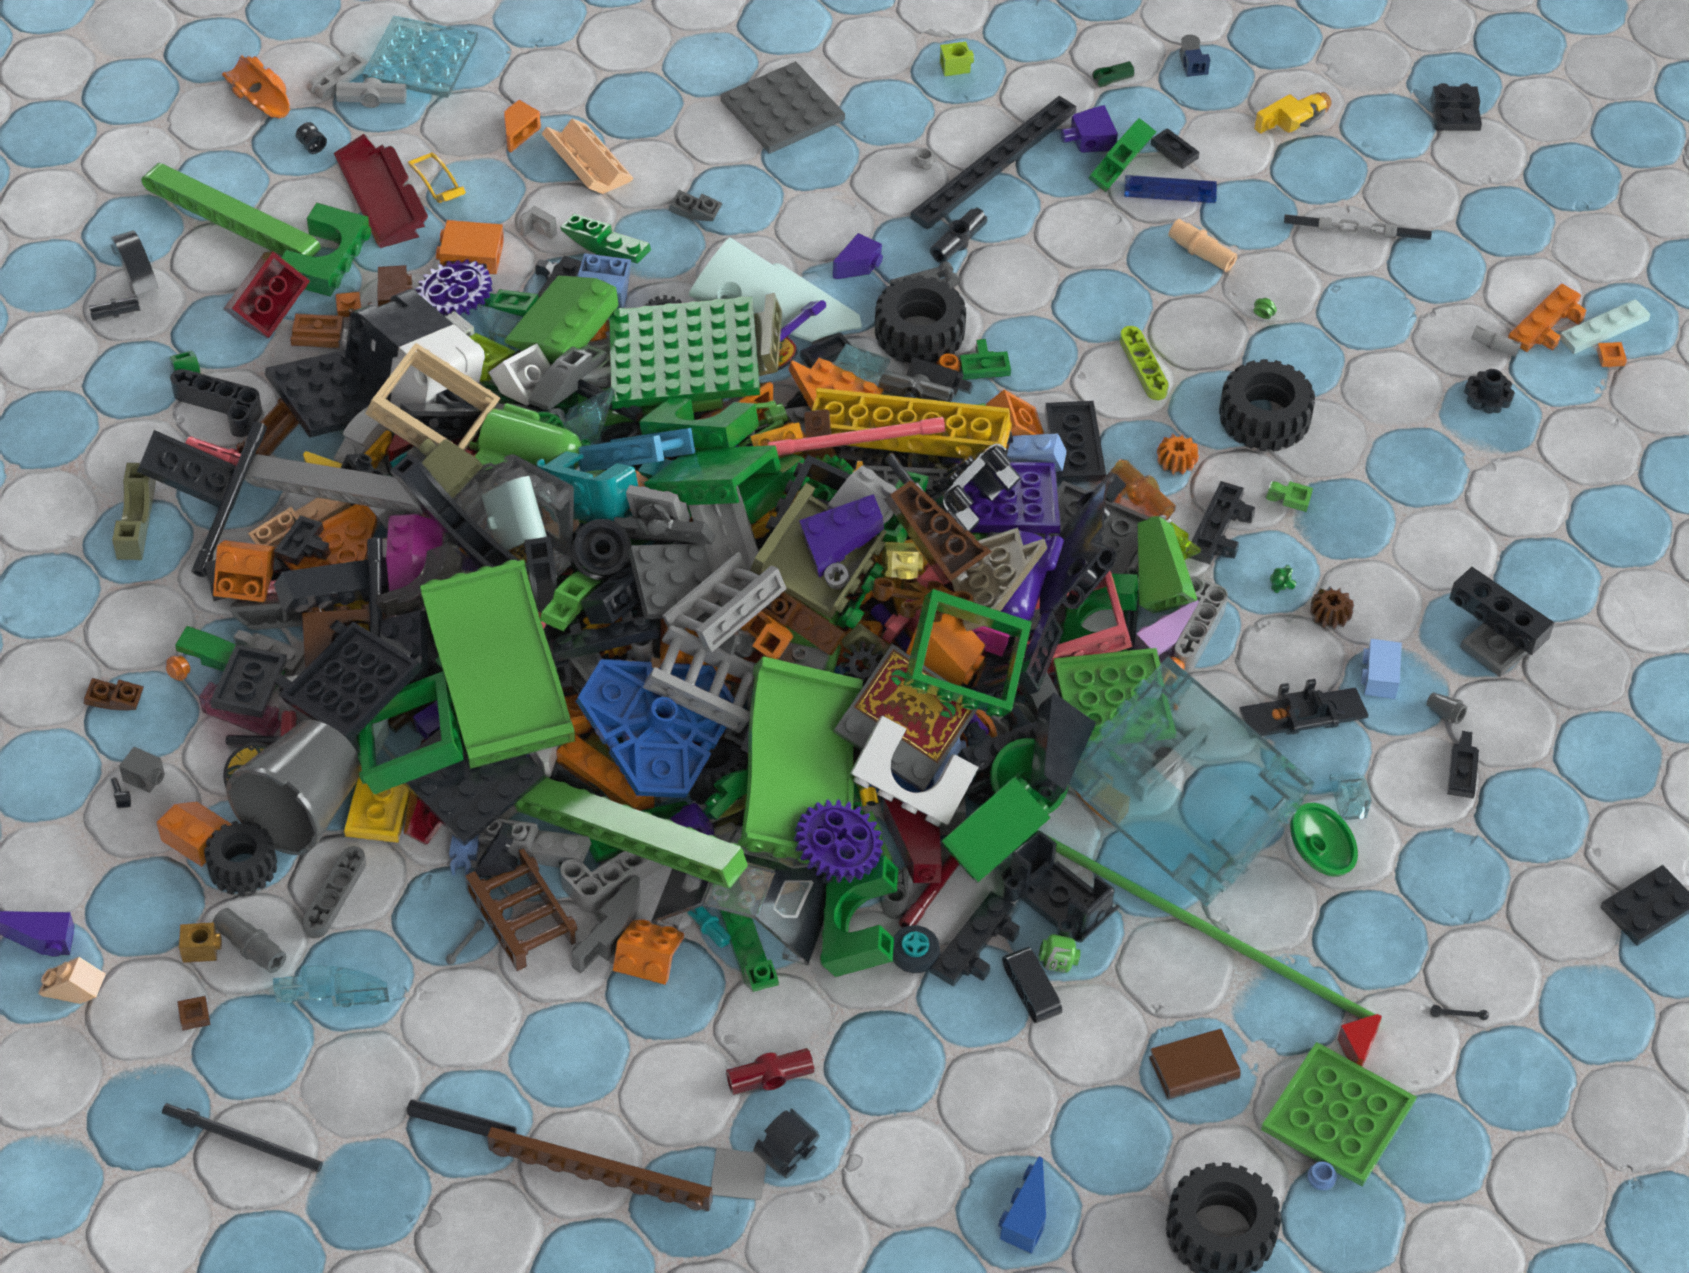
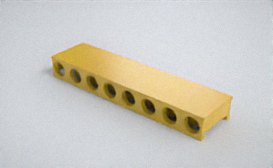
M825 388L816 389L817 396L812 411L829 410L831 434L943 417L945 432L927 435L918 434L846 446L963 459L970 455L973 456L993 444H1001L1006 448L1012 427L1009 408Z

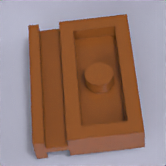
M295 314L292 337L290 338L291 346L339 348L344 327V317Z

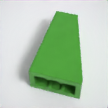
M1159 516L1149 517L1147 520L1139 522L1140 606L1155 614L1197 601V596L1173 525Z

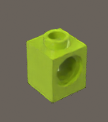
M966 41L940 45L939 63L944 77L970 73L971 64L974 63V54L972 50H969Z

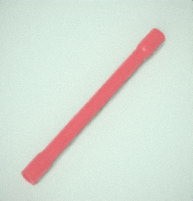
M943 417L913 423L810 438L768 442V446L776 445L778 456H783L801 451L918 434L945 432Z

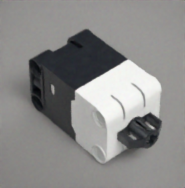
M407 289L393 295L389 303L379 307L368 305L351 313L345 360L352 370L356 371L377 391L381 389L415 343L428 349L431 353L448 362L451 366L471 377L479 384L485 358L482 347L421 297L416 290ZM412 365L386 398L398 408H400V403L470 404Z

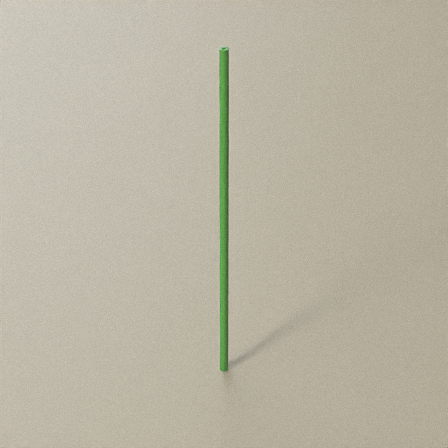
M1048 836L1057 843L1056 852L1358 1018L1362 1019L1375 1015L1373 1012Z

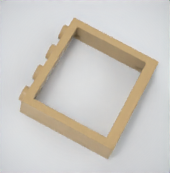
M415 343L374 396L365 414L418 449L426 439H430L436 446L446 439L386 400L412 365L482 411L458 444V447L465 451L481 429L488 413L495 409L500 397L451 366L448 362L443 361L428 349Z

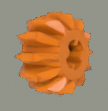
M1172 433L1170 438L1164 437L1157 448L1158 464L1163 465L1164 471L1171 470L1172 474L1180 472L1183 475L1186 470L1192 471L1194 465L1198 462L1197 444L1193 443L1192 437L1185 439L1183 434L1180 437H1176Z

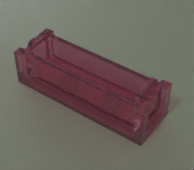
M209 682L200 694L199 700L202 712L261 736H274L281 726V721L278 719L279 708L276 706H268L263 718L211 708V698L218 684L215 685L213 682Z

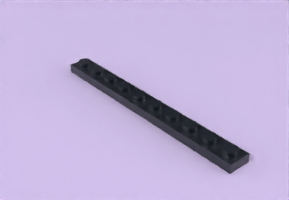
M1061 96L1055 98L912 210L910 219L927 230L1074 115L1077 106Z

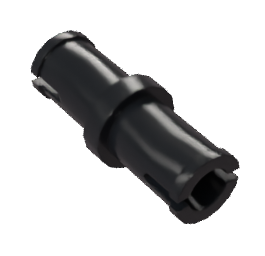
M137 296L117 301L116 299H110V302L89 306L93 321L111 316L118 318L120 314L141 311Z

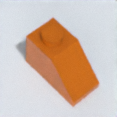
M518 100L504 111L507 150L511 153L541 129L540 111L521 100Z

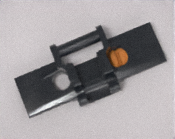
M1315 678L1308 679L1304 690L1301 692L1289 693V683H1284L1279 686L1277 701L1239 707L1251 738L1286 732L1287 735L1299 734V731L1319 727L1335 728L1338 727L1339 723L1366 719L1369 715L1356 687L1323 693L1321 690L1315 691Z

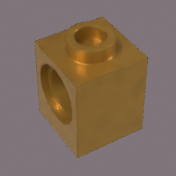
M214 922L180 924L179 950L183 963L217 961V950L222 949L221 933H216Z

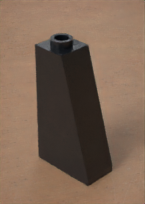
M1054 692L1038 707L1030 787L1050 802H1053L1066 791L1096 725L1095 721Z

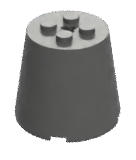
M305 720L237 769L227 781V798L234 814L241 823L243 821H250V825L257 823L260 824L261 829L265 828L268 831L269 836L271 835L275 850L291 855H303L310 852L318 844L360 777L359 771H362L357 751L343 734L323 722Z

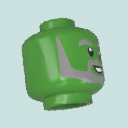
M1051 934L1047 940H1042L1038 960L1042 962L1046 970L1068 973L1073 965L1078 966L1081 950L1076 949V942L1073 938Z

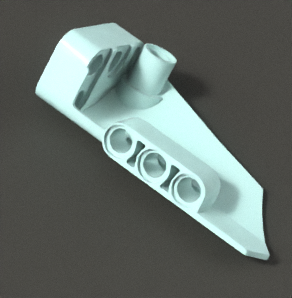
M731 237L725 241L711 258L689 292V296L698 302L753 296L754 313L763 312L765 295L775 293L782 309L781 328L802 312L801 308L810 301L824 300L826 308L817 316H811L790 334L810 342L838 332L861 329L862 327L859 314L782 264L769 263Z

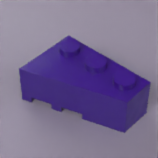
M874 494L799 520L802 536L819 578L824 575L829 565L837 562L840 563L847 554L855 548H860L884 530L883 516Z

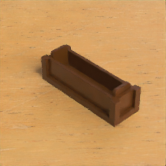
M281 398L277 400L276 406L260 422L267 427V430L259 448L256 450L255 454L270 456L299 424ZM246 438L242 443L239 442L236 445L240 454L245 446Z

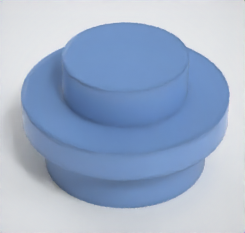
M1318 1162L1310 1167L1307 1178L1314 1188L1328 1190L1335 1185L1337 1174L1331 1164Z

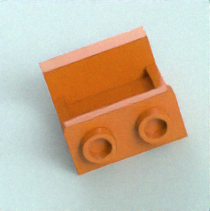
M447 220L445 229H441L440 232L441 246H437L436 260H440L441 265L447 266V261L460 260V262H464L466 259H469L470 263L477 261V263L487 264L489 274L497 275L504 244L503 224Z

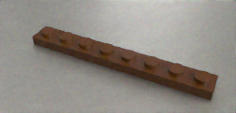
M491 1127L487 1136L489 1151L500 1157L510 1156L520 1159L529 1165L539 1164L546 1166L554 1172L564 1171L572 1173L583 1180L593 1179L601 1181L609 1187L619 1186L630 1189L635 1194H648L658 1197L661 1201L667 1203L677 1202L686 1205L692 1210L702 1209L709 1211L713 1202L712 1187L494 1127Z

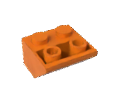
M228 540L218 544L213 596L265 602L273 574L275 547Z

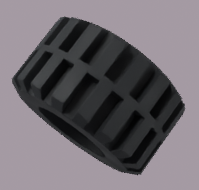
M719 740L715 748L710 749L711 755L688 793L692 801H696L700 805L705 804L714 793H720L713 785L717 780L731 772L748 769L747 752L741 750L742 746L735 744L733 741L724 742V740Z
M233 821L230 826L222 825L220 831L215 830L212 833L213 838H208L204 853L209 876L213 884H217L218 889L221 891L226 889L227 894L231 895L234 892H238L239 896L245 895V892L249 891L250 894L256 893L257 888H265L266 881L271 882L274 878L273 873L277 871V858L273 839L265 828L261 829L260 824L254 823L250 825V821H243V823L238 824V821ZM240 854L253 855L242 862L230 861L233 857Z

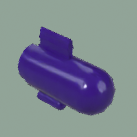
M1019 531L1023 545L1043 539L1034 533ZM1046 532L1044 539L1047 545L1046 551L1001 612L1031 621L1047 571L1054 570L1057 566L1064 543L1063 538L1059 536L1051 538Z

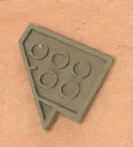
M1018 528L979 540L983 546H986L992 552L952 580L954 591L968 592L973 596L974 603L1001 611L1047 549L1044 539L1023 545ZM963 620L966 632L982 627L981 625Z

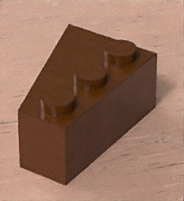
M407 265L378 267V307L389 303L393 295L413 288L412 274H407Z

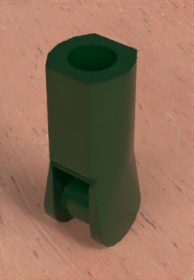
M1128 61L1110 67L1097 68L1093 71L1092 77L1097 80L1099 87H1105L1113 82L1134 77V67Z

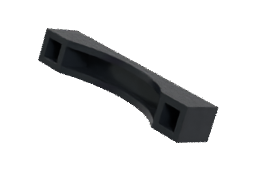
M551 537L524 540L532 593L537 611L540 613L553 600L555 590L558 588ZM547 624L543 630L564 696L574 695L569 659L555 662L551 640L565 635V630L562 631Z

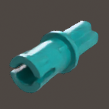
M702 903L692 906L696 910L695 912L691 908L688 909L687 914L700 926V931L703 934H707L719 948L730 944L731 936L719 924V919L716 916H712Z

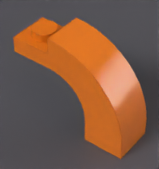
M763 610L740 628L756 638L753 644L754 648L768 658L777 660L793 638L792 633L782 623Z

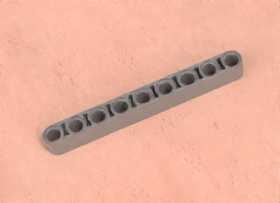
M257 454L254 455L245 477V481L260 488L404 513H423L395 477Z

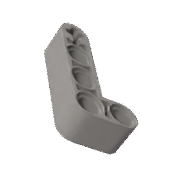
M1190 576L1199 603L1175 645L1173 656L1185 664L1183 673L1190 672L1195 668L1225 613L1228 598L1227 590L1224 587L1197 576Z
M623 851L593 872L580 860L569 859L560 868L562 888L583 911L594 912L599 910L607 899L611 900L618 893L620 886L624 882H629L635 875L640 877V881H642L664 865L627 851Z

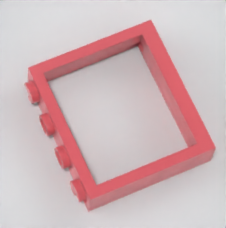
M1110 571L1094 590L1107 587L1117 626L1059 644L1047 670L1048 674L1055 672L1053 667L1054 658L1112 653L1132 647ZM1040 598L1038 599L1036 609L1040 608Z

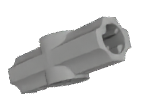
M372 77L365 79L363 83L337 82L336 85L337 102H361L365 107L375 108L380 103H406L407 99L406 84L382 83L380 80Z

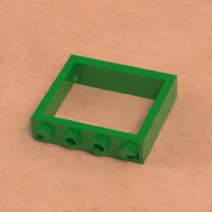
M933 589L924 596L904 685L917 690L919 694L930 693L936 695V698L940 701H954L960 703L963 708L968 710L979 709L985 711L986 715L990 717L993 715L1003 717L1010 713L1013 708L1032 622ZM936 611L1015 636L1001 699L922 674Z
M443 671L405 686L356 736L360 747L358 759L362 767V771H359L361 782L363 784L366 783L374 795L464 760L461 732ZM437 700L442 741L377 766L374 724Z

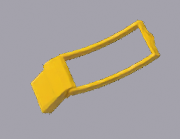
M433 152L408 161V165L422 179L432 197L438 203L452 200L466 193L464 187L458 186L446 165ZM432 157L444 169L454 188L436 195L424 175L414 164Z

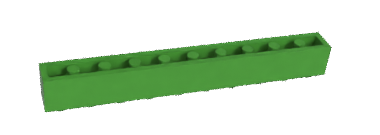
M547 776L514 804L516 810L520 813L730 889L748 866L743 849L736 843H728L713 835L700 833L691 827L686 828L675 824L669 819L658 818L649 812L633 809L627 804L616 803L607 797L591 794L585 789L574 788L565 782L549 779Z

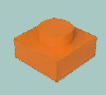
M359 292L336 294L338 316L349 317L348 309L356 310L361 308Z
M1622 342L1598 343L1596 350L1601 367L1626 365L1627 358Z

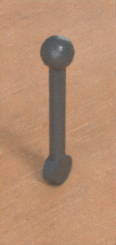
M477 920L474 928L455 951L446 956L448 964L451 965L456 962L458 954L474 935L483 929L484 921Z

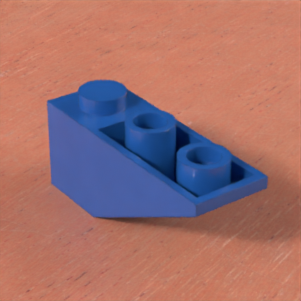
M1040 1156L1034 1165H1028L1023 1176L1025 1181L1023 1187L1016 1188L1010 1203L1013 1205L1010 1211L1005 1210L998 1223V1227H1001L1000 1240L1031 1254L1044 1232L1046 1221L1043 1158Z

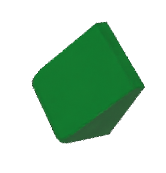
M192 350L169 357L174 371L185 369L197 373L201 372L197 356Z

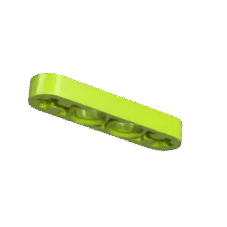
M1136 326L1124 327L1120 333V344L1144 391L1152 400L1165 399L1168 394V381L1142 331ZM1140 351L1145 353V356L1137 357L1133 353ZM1149 368L1152 369L1154 373L1146 374L1142 370Z

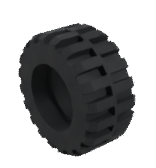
M917 276V278L905 277L903 281L897 280L891 284V287H886L878 297L875 306V338L878 340L879 346L890 357L893 358L895 356L896 360L902 363L905 361L911 363L912 357L937 364L942 355L955 354V351L961 347L965 337L966 326L965 302L959 296V292L954 287L950 288L947 282H939L934 277H930V279L924 278V276ZM923 316L931 318L936 322L928 325H916L904 319Z
M1261 359L1260 362L1253 360L1247 362L1246 366L1242 364L1235 368V371H1232L1227 376L1222 389L1219 415L1220 422L1225 427L1224 430L1229 436L1233 435V439L1239 444L1244 443L1250 449H1253V447L1259 448V451H1267V449L1279 451L1281 447L1289 448L1294 445V442L1298 443L1304 438L1312 420L1315 391L1312 389L1310 381L1305 379V375L1300 370L1295 371L1294 366L1290 364L1283 365L1281 361L1277 360L1274 362H1268V359ZM1268 400L1279 404L1283 409L1275 411L1263 410L1252 405L1250 402Z
M1222 1162V1166L1209 1163L1205 1164L1203 1170L1200 1167H1196L1190 1171L1189 1176L1185 1175L1179 1180L1178 1186L1172 1192L1166 1218V1236L1170 1239L1169 1245L1172 1251L1175 1253L1179 1251L1178 1259L1183 1265L1189 1263L1191 1271L1195 1273H1200V1271L1204 1273H1250V1270L1257 1272L1263 1267L1264 1261H1268L1271 1257L1280 1230V1204L1277 1197H1272L1274 1190L1268 1183L1263 1185L1261 1183L1262 1177L1256 1172L1252 1175L1247 1172L1248 1168L1239 1165V1168L1231 1167V1163ZM1209 1206H1227L1242 1214L1247 1220L1250 1229L1236 1237L1217 1236L1201 1225L1196 1214Z

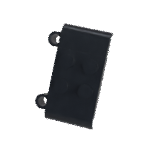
M993 444L973 456H968L960 464L957 462L946 471L948 476L945 479H939L931 487L933 491L929 496L946 513L948 512L960 526L971 532L980 521L969 508L973 500L962 488L971 480L989 501H992L1003 489L1009 492L1020 480V476L1010 465L1012 461L1005 454L1006 448L1001 444Z
M1036 831L1012 852L1010 866L1002 873V880L1004 882L1003 897L1010 902H1015L1021 898V900L1057 927V935L1070 937L1076 942L1081 943L1119 909L1120 906L1118 904L1112 907L1115 890L1098 875L1095 876L1092 888L1059 861L1055 863L1057 843L1042 831Z

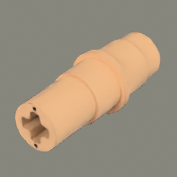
M1181 219L1176 220L1171 226L1168 236L1175 240L1177 244L1187 249L1189 254H1195L1225 272H1228L1235 264L1237 254L1218 243L1216 239L1207 234L1206 230H1199Z

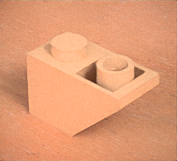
M77 957L57 967L48 969L41 978L42 986L38 994L43 997L82 1004L96 998L105 973L82 958Z

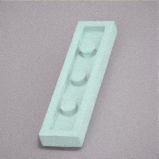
M1635 299L1561 332L1560 341L1573 354H1576L1649 321L1650 313Z

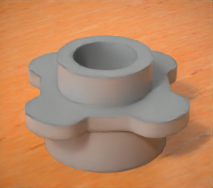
M920 148L916 151L915 157L911 159V164L914 166L918 165V167L924 170H930L933 162H936L938 157L931 149Z

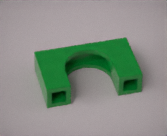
M316 202L306 218L309 235L333 241L339 247L334 252L321 257H312L286 250L281 258L310 280L304 290L331 297L334 290L340 287L344 274L349 272L354 258L359 256L365 240H369L371 227H369L368 216Z
M683 398L667 399L640 420L642 435L691 428L694 447L701 449L735 447L759 427L755 403L733 402L713 417L695 420L691 399Z
M1111 573L1121 609L1136 611L1139 599L1137 575ZM1107 587L1092 591L1083 604L1076 609L1065 607L1066 619L1060 625L1063 633L1058 645L1096 633L1085 629L1082 624L1093 613L1112 609Z
M881 855L876 867L872 868L869 875L864 873L861 880L854 876L853 880L849 883L844 876L841 882L838 883L836 876L832 875V882L826 884L827 894L826 906L824 907L825 919L822 931L823 944L820 961L821 965L835 977L893 962L894 938L880 924L849 932L851 917L859 906L872 898L897 891L898 867L885 855Z

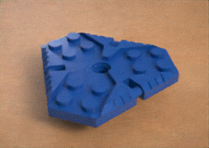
M601 659L579 694L576 703L587 720L590 721L591 726L595 729L596 734L599 735L602 743L609 746V754L614 758L622 774L625 775V779L636 796L686 798L711 755L710 749L715 748L726 726L689 710L668 697H662L643 688L647 677L653 670L652 662ZM674 664L670 674L685 681L691 664ZM702 665L695 682L696 687L709 692L716 674L713 666ZM723 684L719 697L733 704L734 697L726 685ZM657 714H661V715H663L665 718H661V717H659ZM620 737L624 740L621 744L617 740ZM692 740L700 744V746L694 744Z

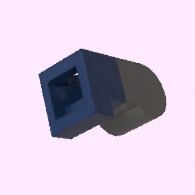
M1192 34L1183 36L1179 54L1186 76L1208 75L1211 59L1209 54H1202L1199 37Z

